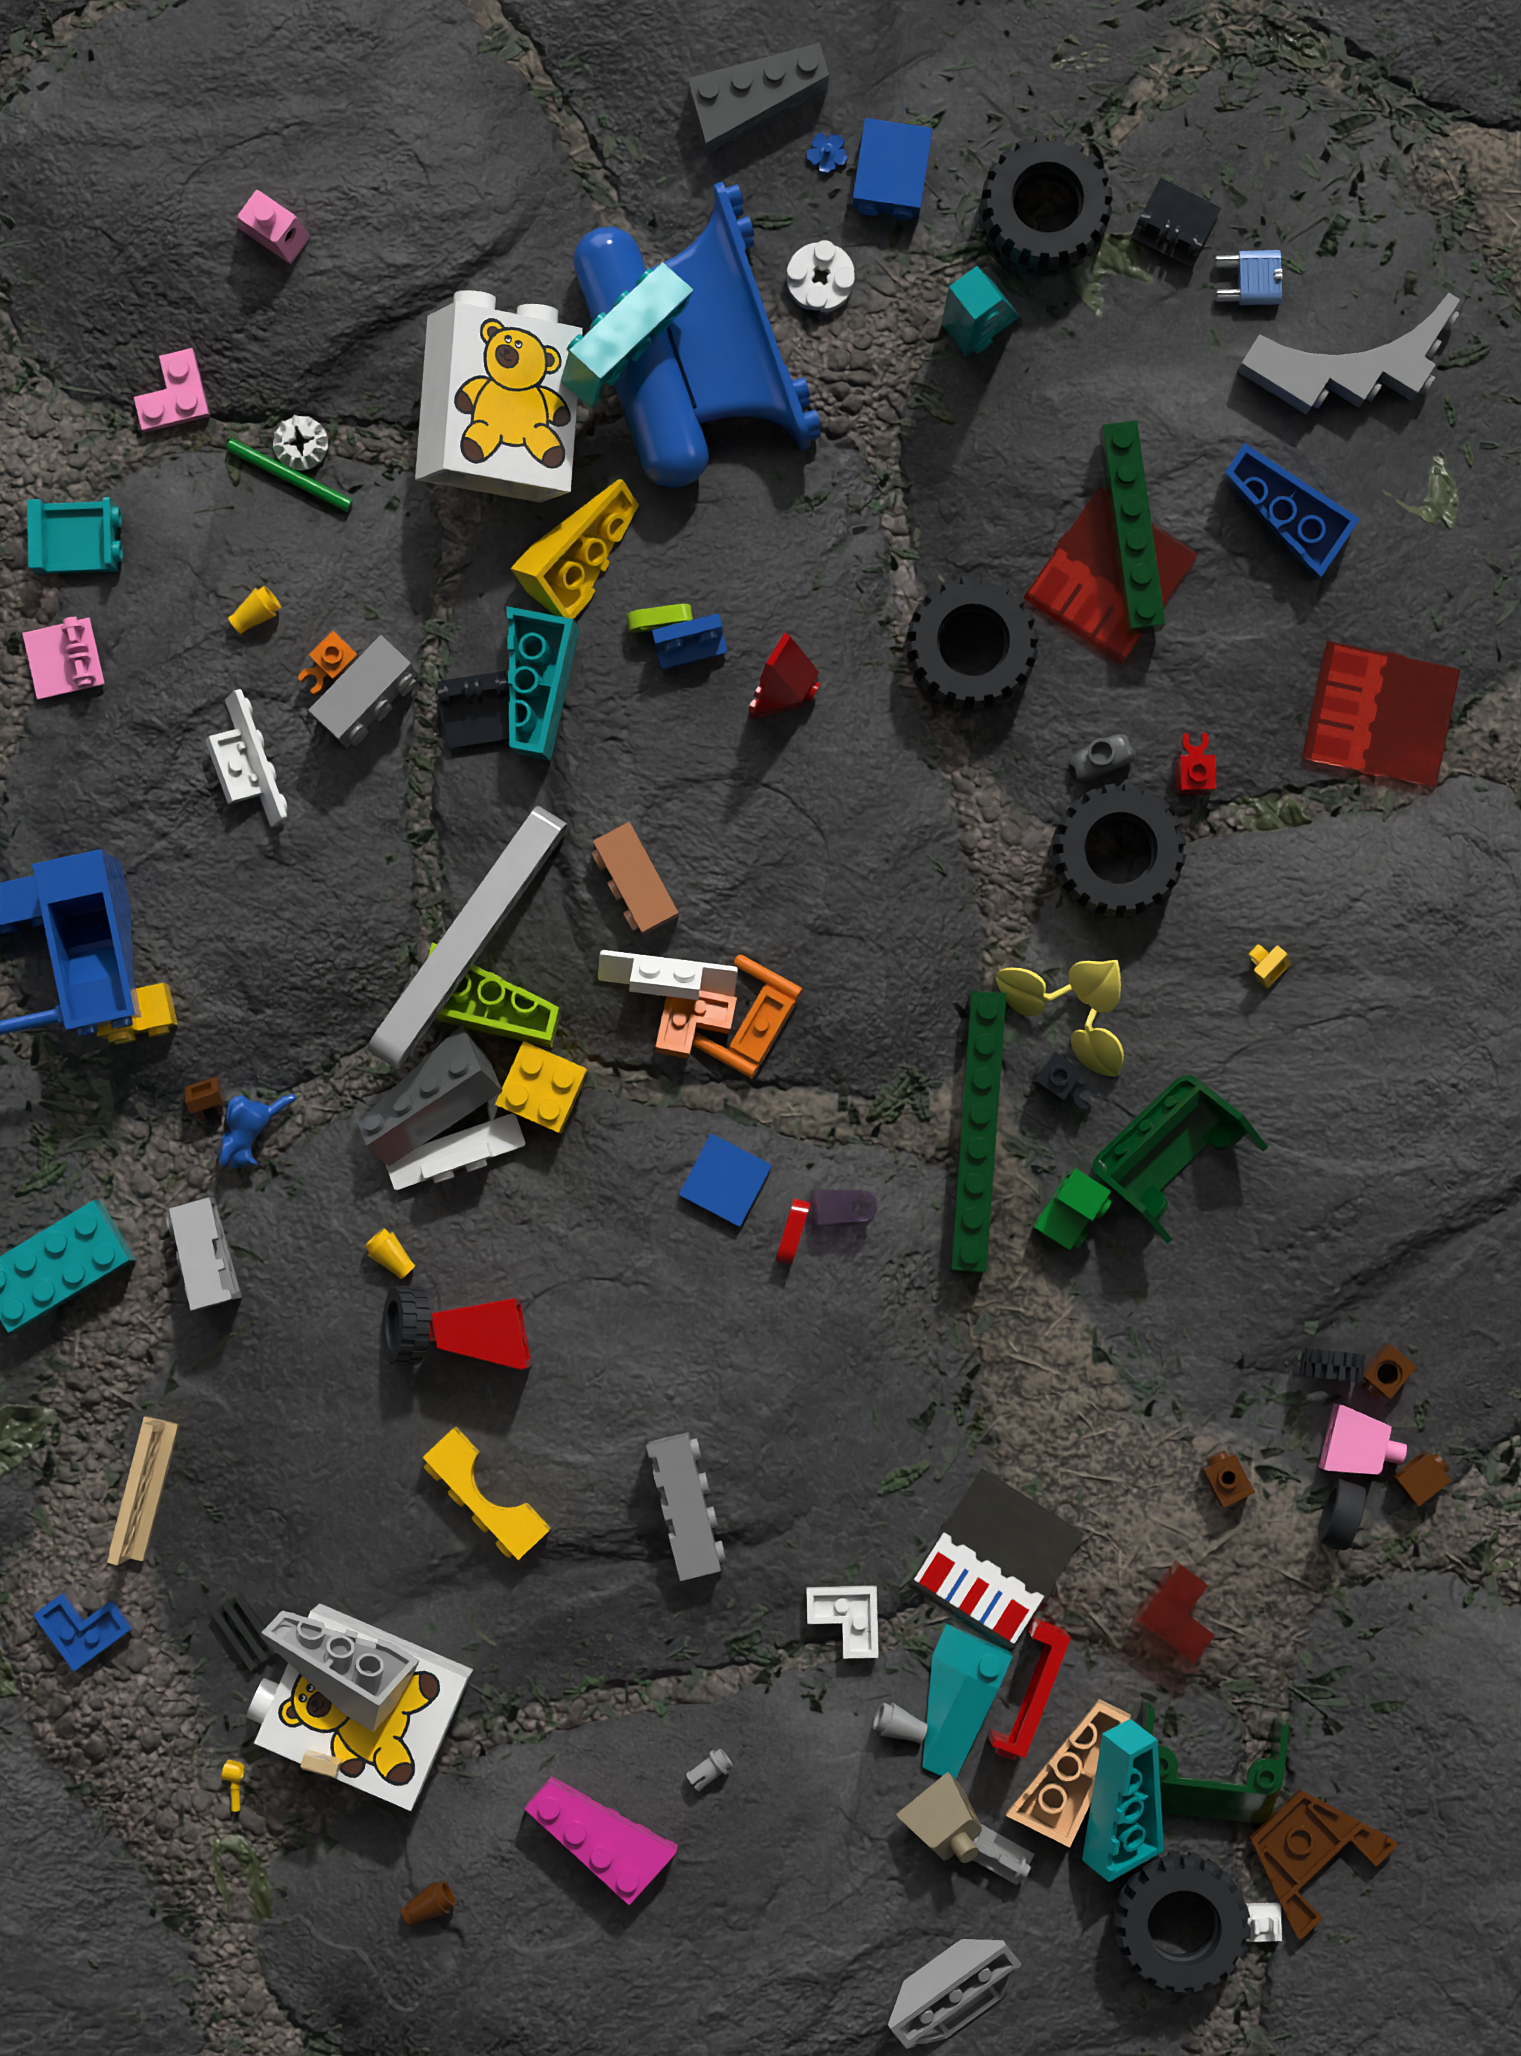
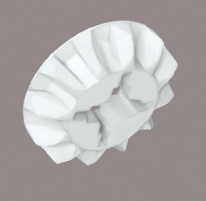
M294 415L292 418L282 421L277 431L274 432V452L283 465L293 470H308L315 467L322 461L327 452L328 438L320 423L309 416ZM296 430H299L304 439H310L308 443L304 444L303 456H301L296 446H290L291 442L296 440Z

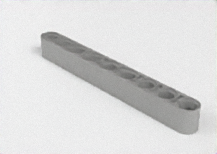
M540 806L534 808L377 1029L368 1044L367 1051L396 1069L403 1065L560 842L568 826L566 822Z

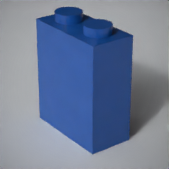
M865 118L852 208L858 209V212L865 215H878L879 212L892 214V217L898 220H911L912 217L919 218L933 128Z

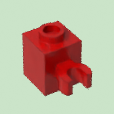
M1189 733L1183 734L1181 746L1187 755H1180L1176 760V795L1212 794L1216 790L1215 755H1203V751L1209 743L1207 733L1201 734V744L1199 746H1192L1190 744Z

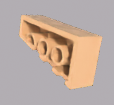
M1098 1699L1008 1809L1006 1816L1070 1848L1092 1801L1102 1734L1129 1720L1131 1714Z

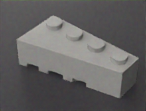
M689 1432L649 1441L646 1447L649 1458L652 1457L653 1475L656 1487L661 1493L662 1511L666 1525L669 1527V1539L680 1581L720 1572V1563L726 1561L722 1541L715 1542L712 1528L718 1527L714 1507L707 1508L704 1494L710 1493L706 1473L699 1474L696 1460L702 1459L698 1439H691Z

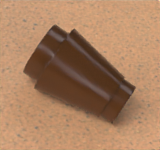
M442 1880L438 1883L433 1881L408 1902L407 1905L402 1907L401 1912L406 1923L409 1926H414L415 1924L450 1913L451 1908L456 1905V1899L452 1889L445 1881Z

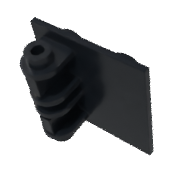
M1160 178L1136 223L1130 239L1191 269L1221 207Z
M505 670L437 681L439 688L437 689L438 697L442 707L448 749L509 739L510 696Z

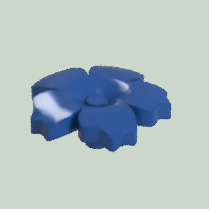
M823 132L815 134L811 144L814 149L806 151L807 160L813 166L819 165L820 173L825 174L834 171L835 165L844 166L848 160L846 150L841 149L844 146L845 140L842 139L841 135L835 136L831 134L827 140Z

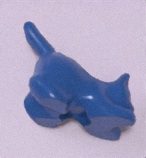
M294 1094L282 1096L270 1106L260 1101L249 1100L243 1095L233 1097L228 1102L225 1113V1121L229 1126V1130L222 1135L217 1151L216 1160L219 1161V1165L225 1166L228 1163L232 1169L248 1165L256 1166L257 1162L252 1156L251 1144L266 1127L270 1118L293 1103L297 1097Z

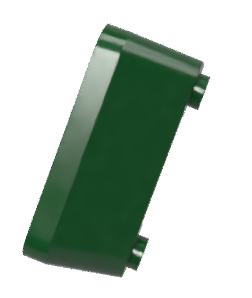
M1184 1075L1173 1081L1095 1157L1093 1170L1141 1222L1169 1244L1173 1239L1157 1220L1165 1213L1168 1206L1167 1198L1160 1190L1208 1144L1217 1150H1227L1245 1137L1263 1152L1268 1146L1241 1112L1196 1077Z
M1142 1701L1139 1726L1153 1736L1155 1709L1149 1702ZM1274 1717L1269 1758L1257 1759L1250 1765L1246 1784L1177 1776L1178 1761L1176 1755L1168 1747L1158 1745L1162 1812L1249 1823H1261L1267 1820L1272 1814L1284 1779L1289 1725L1282 1718Z

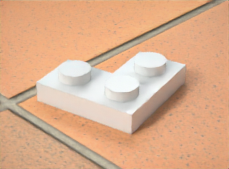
M876 1586L806 1587L807 1624L842 1623L843 1659L879 1658Z

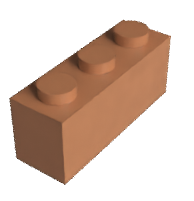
M630 821L593 840L596 850L592 851L591 854L600 870L607 867L612 877V880L607 882L616 900L624 899L629 909L624 912V915L633 931L639 928L642 935L679 916L674 903Z

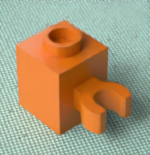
M332 631L309 654L317 665L314 668L304 669L299 674L298 680L303 683L309 677L317 678V684L310 690L316 696L324 690L325 680L328 677L336 682L359 656Z

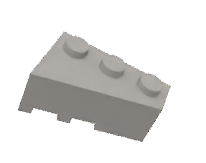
M208 1197L170 1208V1217L166 1218L167 1226L171 1237H175L178 1249L176 1251V1259L183 1273L185 1292L190 1310L204 1309L242 1298L215 1198Z

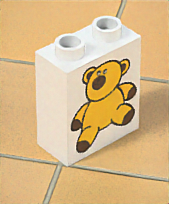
M458 291L454 293L452 304L427 317L415 480L540 503L571 492L577 396L560 380L569 353L566 349L577 335H582V328L558 323V310L551 306L524 304L517 307V314L495 310L496 297L489 293Z
M318 1604L310 1611L308 1618L323 1622L325 1628L345 1633L347 1629L357 1632V1637L375 1643H377L378 1639L391 1642L418 1659L419 1665L395 1708L377 1729L372 1732L341 1712L288 1663L280 1683L277 1684L263 1678L251 1702L246 1717L262 1724L254 1744L298 1763L302 1762L303 1755L307 1750L343 1759L339 1772L333 1778L411 1811L419 1798L473 1669L325 1605Z

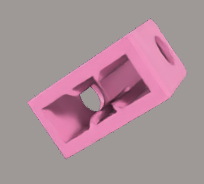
M259 190L253 193L237 216V227L289 264L294 261L310 238V235L294 214ZM289 231L292 232L291 237L285 242L287 233Z
M1334 1403L1319 1468L1338 1472L1381 1474L1384 1461L1403 1464L1407 1445L1389 1440L1391 1426L1349 1407Z

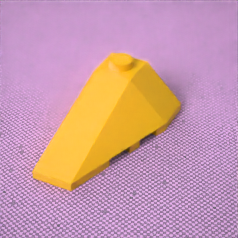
M618 479L532 544L510 569L526 592L555 616L574 619L591 600L595 589L592 587L600 571H606L610 563L607 557L615 542L621 541L639 506L638 502L625 482Z

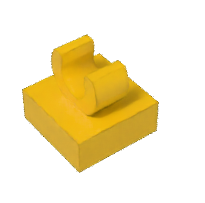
M1257 944L1249 953V956L1252 957L1251 961L1257 966L1254 969L1257 981L1267 989L1291 965L1288 954L1278 945L1268 953L1262 946Z

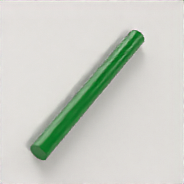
M232 438L227 443L225 449L227 452L346 512L350 510L353 504L352 499Z

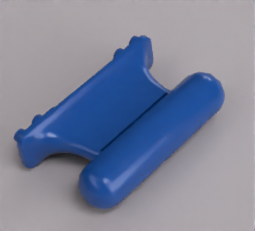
M723 182L713 185L714 206L711 218L704 231L685 250L663 262L693 289L689 304L658 338H655L653 335L650 336L652 339L651 343L636 362L631 358L628 359V365L620 374L621 378L614 384L642 469L651 481L666 488L685 487L697 480L705 471L709 460V453L700 426L701 423L728 417H755L769 420L785 429L795 440L800 450L809 449L811 440L821 437L820 430L822 428L816 410L814 409L806 413L802 411V408L810 405L808 399L810 392L804 377L792 381L787 365L783 363L745 253V249L755 246L753 240L755 234L749 216L736 220L737 216L744 214L742 208L744 203L738 184L726 188ZM613 226L598 227L584 235L577 244L573 254L574 270L592 322L602 312L607 315L614 308L613 304L625 290L631 292L638 286L636 284L637 280L647 270L640 248L633 236ZM659 265L651 267L650 269L654 271Z

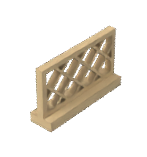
M148 1416L143 1418L107 1563L119 1565L129 1559L145 1560L180 1424Z

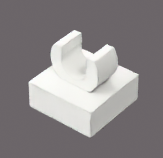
M1245 1903L1248 1906L1250 1914L1248 1924L1251 1927L1250 1939H1246V1941H1282L1281 1905L1279 1903Z

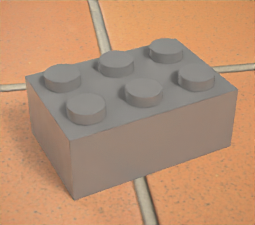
M380 635L309 709V712L346 748L351 744L357 746L369 733L366 728L375 719L381 721L391 711L393 706L390 703L399 694L405 696L415 686L417 681L414 678L418 674L412 664Z

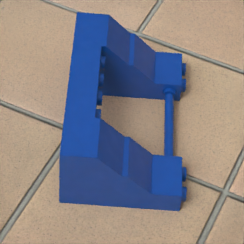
M99 849L32 864L33 876L1 882L0 935L19 932V926L31 923L33 928L45 927L60 1004L56 1005V1009L0 1021V1035L59 1022L61 1026L65 1025V1030L76 1032L77 1036L80 1037L98 1033L97 1027L111 1024L112 1029L132 1026V1019L141 1018L133 978L131 907L122 863Z

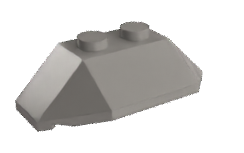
M961 1939L904 1980L888 2026L906 2049L915 2047L916 2044H927L946 2039L1003 1998L1013 1981L1015 1972H1018L1022 1965L1003 1940Z

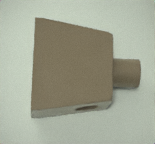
M949 1772L944 1774L896 1814L910 1830L944 1861L956 1854L962 1863H968L979 1852L972 1839L981 1833L982 1826L964 1789Z

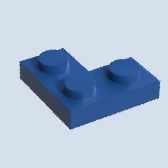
M62 1593L33 1614L73 1672L133 1629L113 1600L84 1620L65 1593Z

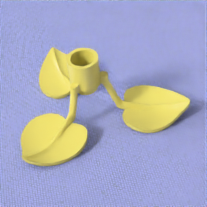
M1118 960L1104 962L1081 961L1074 964L1068 974L1070 984L1051 994L1045 993L1046 984L1044 980L1032 971L1022 968H1004L995 974L1001 993H1007L1006 1002L1016 1012L1025 1016L1033 1017L1040 1015L1045 1010L1044 1001H1052L1071 990L1077 993L1080 1001L1089 1004L1092 1008L1085 1022V1030H1075L1071 1035V1045L1076 1057L1083 1065L1098 1074L1112 1077L1119 1076L1124 1062V1052L1120 1041L1110 1031L1103 1028L1093 1029L1092 1027L1097 1012H1111L1119 1002L1121 977Z

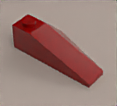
M786 633L783 634L765 664L759 680L760 684L753 695L757 700L753 699L748 708V715L752 718L799 708L805 699L811 702L821 686L817 682L819 671L792 637Z

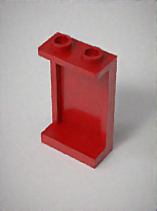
M1034 1617L1031 1618L1027 1631L1032 1638L1044 1642V1646L1015 1723L1009 1735L992 1729L988 1733V1738L993 1748L996 1749L995 1753L1011 1760H1015L1017 1755L1026 1758L1071 1639L1064 1629Z

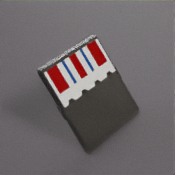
M981 1468L951 1517H948L945 1523L941 1525V1529L938 1532L939 1536L913 1575L908 1586L1011 1652L1042 1602L1044 1603L1051 1595L1055 1587L1054 1583L1085 1534Z

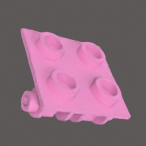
M69 617L63 619V624L22 633L37 700L105 684L90 618L77 620V617Z

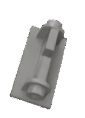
M981 1824V1833L972 1839L979 1850L973 1861L1018 1885L1022 1878L1025 1879L1031 1868L1029 1864L1035 1854Z

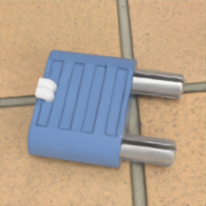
M1280 250L1238 251V255L1215 257L1216 268L1237 267L1238 289H1217L1215 294L1217 302L1238 301L1239 305L1281 304L1282 269Z

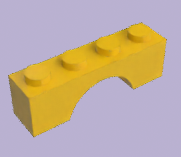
M454 1427L423 1456V1459L427 1462L424 1468L436 1481L442 1478L450 1486L451 1489L448 1491V1494L459 1506L462 1507L466 1504L475 1513L471 1518L482 1531L486 1533L490 1529L499 1539L495 1544L505 1556L510 1558L514 1555L519 1560L549 1532L551 1527L528 1503L516 1507H501L483 1497L476 1486L474 1478L475 1462L480 1451L457 1427Z

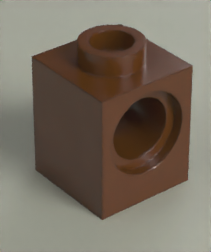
M1384 1343L1365 1365L1363 1375L1365 1382L1361 1386L1377 1399L1381 1395L1391 1399L1415 1371L1417 1366L1394 1346ZM1383 1364H1389L1393 1370L1392 1379L1387 1383L1380 1382L1377 1376L1378 1369Z
M1422 1451L1391 1476L1409 1501L1418 1507L1452 1481L1446 1474L1450 1468L1437 1453L1432 1456L1431 1453Z

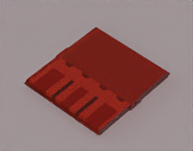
M1099 487L1068 533L1065 532L1063 537L1058 540L1054 553L1023 598L1123 665L1143 634L1127 636L1108 497L1107 492ZM1152 523L1164 608L1168 602V597L1198 553Z
M1327 641L1303 758L1358 770L1359 773L1368 776L1379 777L1381 775L1436 787L1460 670L1406 658L1405 655L1395 652H1379Z

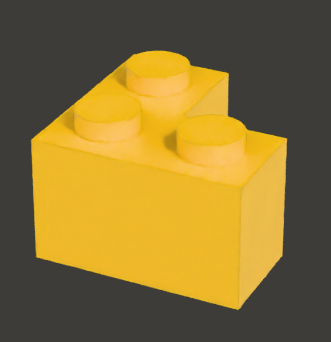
M163 982L136 988L141 1018L132 1019L133 1025L124 1028L112 1029L111 1024L97 1027V1036L108 1039L109 1043L115 1042V1045L135 1041L136 1034L148 1032L149 1037H155L170 1033L169 1027L178 1025L170 986Z

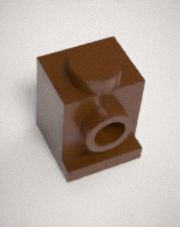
M1225 1450L1217 1452L1206 1459L1207 1465L1201 1467L1218 1504L1223 1508L1255 1493L1236 1454L1232 1452L1226 1454ZM1226 1471H1231L1234 1475V1479L1230 1484H1224L1222 1481V1475Z

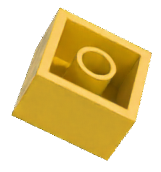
M523 1041L495 1105L561 1134L589 1070Z

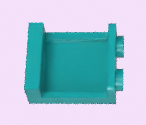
M103 497L101 502L46 504L41 499L27 500L28 568L35 574L118 572L117 561H122L123 559L122 543L117 541V527L122 526L121 508L116 507V503L110 497Z

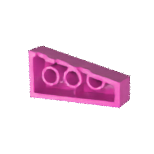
M552 1776L533 1795L525 1807V1810L628 1905L635 1900L677 1853L678 1845L656 1835L650 1829L621 1816L617 1811L597 1803L591 1797Z

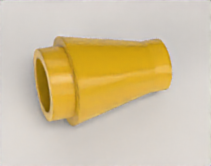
M266 586L261 587L259 590L255 588L228 619L235 630L242 634L247 629L277 615L276 611L281 608V605Z
M385 1228L375 1234L364 1246L369 1252L367 1256L394 1273L400 1280L415 1267V1264L410 1260L393 1232L389 1233Z

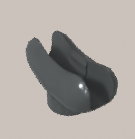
M1116 734L1107 738H1099L1075 753L1069 761V766L1075 768L1076 781L1088 783L1131 763L1135 759L1136 751L1130 745L1129 737L1124 734Z

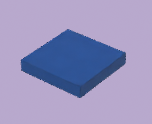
M711 1133L679 1195L741 1226L772 1165Z

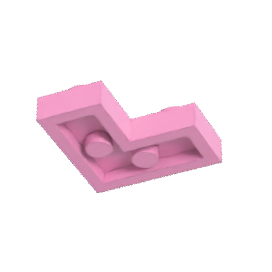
M193 348L159 356L167 389L134 397L142 431L146 433L210 417Z

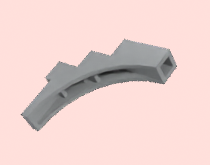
M1448 293L1435 311L1414 330L1389 344L1365 352L1343 355L1307 353L1285 347L1259 334L1237 372L1304 414L1308 413L1312 405L1318 409L1329 390L1359 408L1365 399L1370 402L1373 400L1382 386L1381 383L1412 401L1418 392L1424 395L1435 379L1430 373L1436 364L1429 359L1432 358L1441 344L1437 336L1442 328L1449 331L1458 317L1459 312L1454 309L1460 299Z

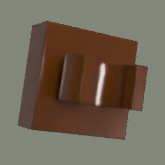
M218 1076L185 1087V1103L190 1114L197 1112V1117L202 1122L206 1121L204 1109L214 1107L219 1116L223 1115V1090Z

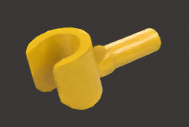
M227 1760L222 1770L221 1779L232 1782L230 1788L231 1811L237 1812L240 1811V1783L245 1767L240 1762Z

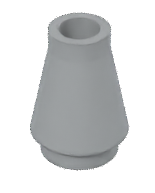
M893 1702L890 1705L882 1703L873 1721V1729L879 1731L880 1736L910 1740L919 1744L923 1741L928 1728L927 1723L918 1720Z

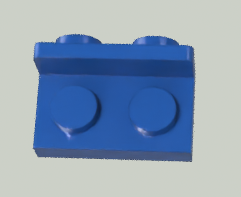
M719 613L652 630L660 666L663 670L727 653Z

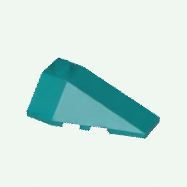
M945 1624L932 1654L926 1722L928 1728L924 1740L922 1767L941 1776L949 1772L956 1780L1013 1656L1010 1651L949 1624Z

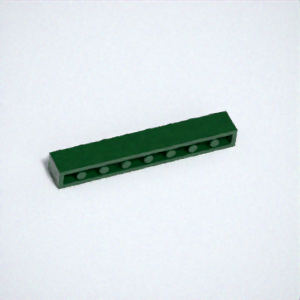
M971 991L969 993L949 1269L987 1272L1007 993Z

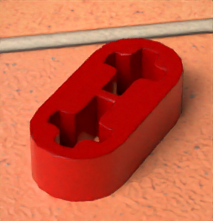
M797 1198L793 1199L775 1261L792 1266L810 1202Z

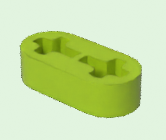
M690 604L640 609L626 614L628 630L633 633L652 631L693 620Z

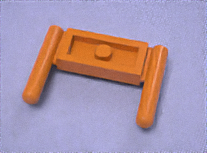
M738 955L734 959V966L766 983V986L759 993L732 1040L729 1050L698 1032L694 1033L692 1045L752 1079L795 1007V1002L800 998L803 988L751 959Z

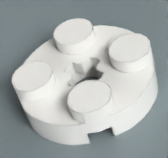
M825 240L808 244L793 255L787 267V287L791 297L799 306L807 310L830 312L842 306L850 297L855 280L854 266L849 256L841 248ZM814 271H827L829 273L827 275L828 283L825 285L820 281L814 283L812 281L815 277Z

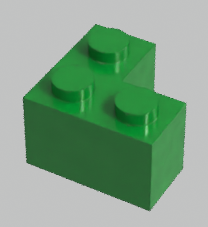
M1070 1169L1032 1228L1066 1250H1071L1073 1245L1079 1248L1089 1233V1230L1085 1228L1087 1223L1093 1221L1094 1218L1101 1219L1112 1201L1107 1197L1111 1191L1078 1169Z

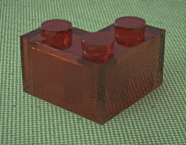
M1175 1560L1133 1616L1192 1663L1196 1662L1215 1637L1211 1631L1188 1614L1208 1585Z

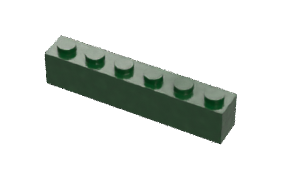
M1137 420L1103 424L1099 433L1126 633L1128 636L1159 632L1163 629L1166 622Z

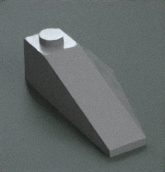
M282 1610L261 1632V1638L341 1712L374 1732L395 1708L419 1665V1660L391 1642L378 1639L377 1643L361 1639L357 1637V1632L347 1629L345 1633L325 1628L323 1622Z

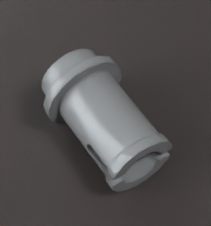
M721 1748L717 1751L711 1750L710 1756L694 1769L688 1771L686 1775L692 1785L696 1784L694 1788L700 1792L722 1773L727 1775L729 1773L728 1769L733 1764Z

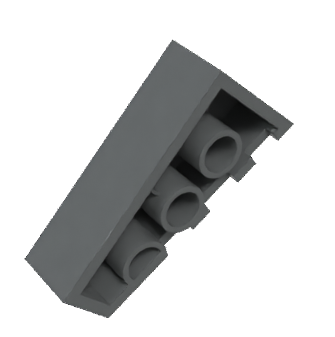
M820 43L688 78L689 95L706 156L717 151L718 147L727 142H733L744 136L745 132L760 124L764 125L773 120L774 116L787 109L791 110L827 90L829 73Z
M461 1024L358 1121L366 1146L387 1166H391L502 1092L484 1045Z

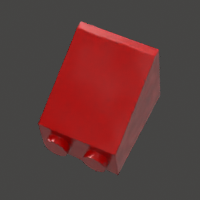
M520 1297L431 1313L432 1320H430L429 1339L430 1342L436 1341L437 1348L517 1369L528 1368L532 1365Z

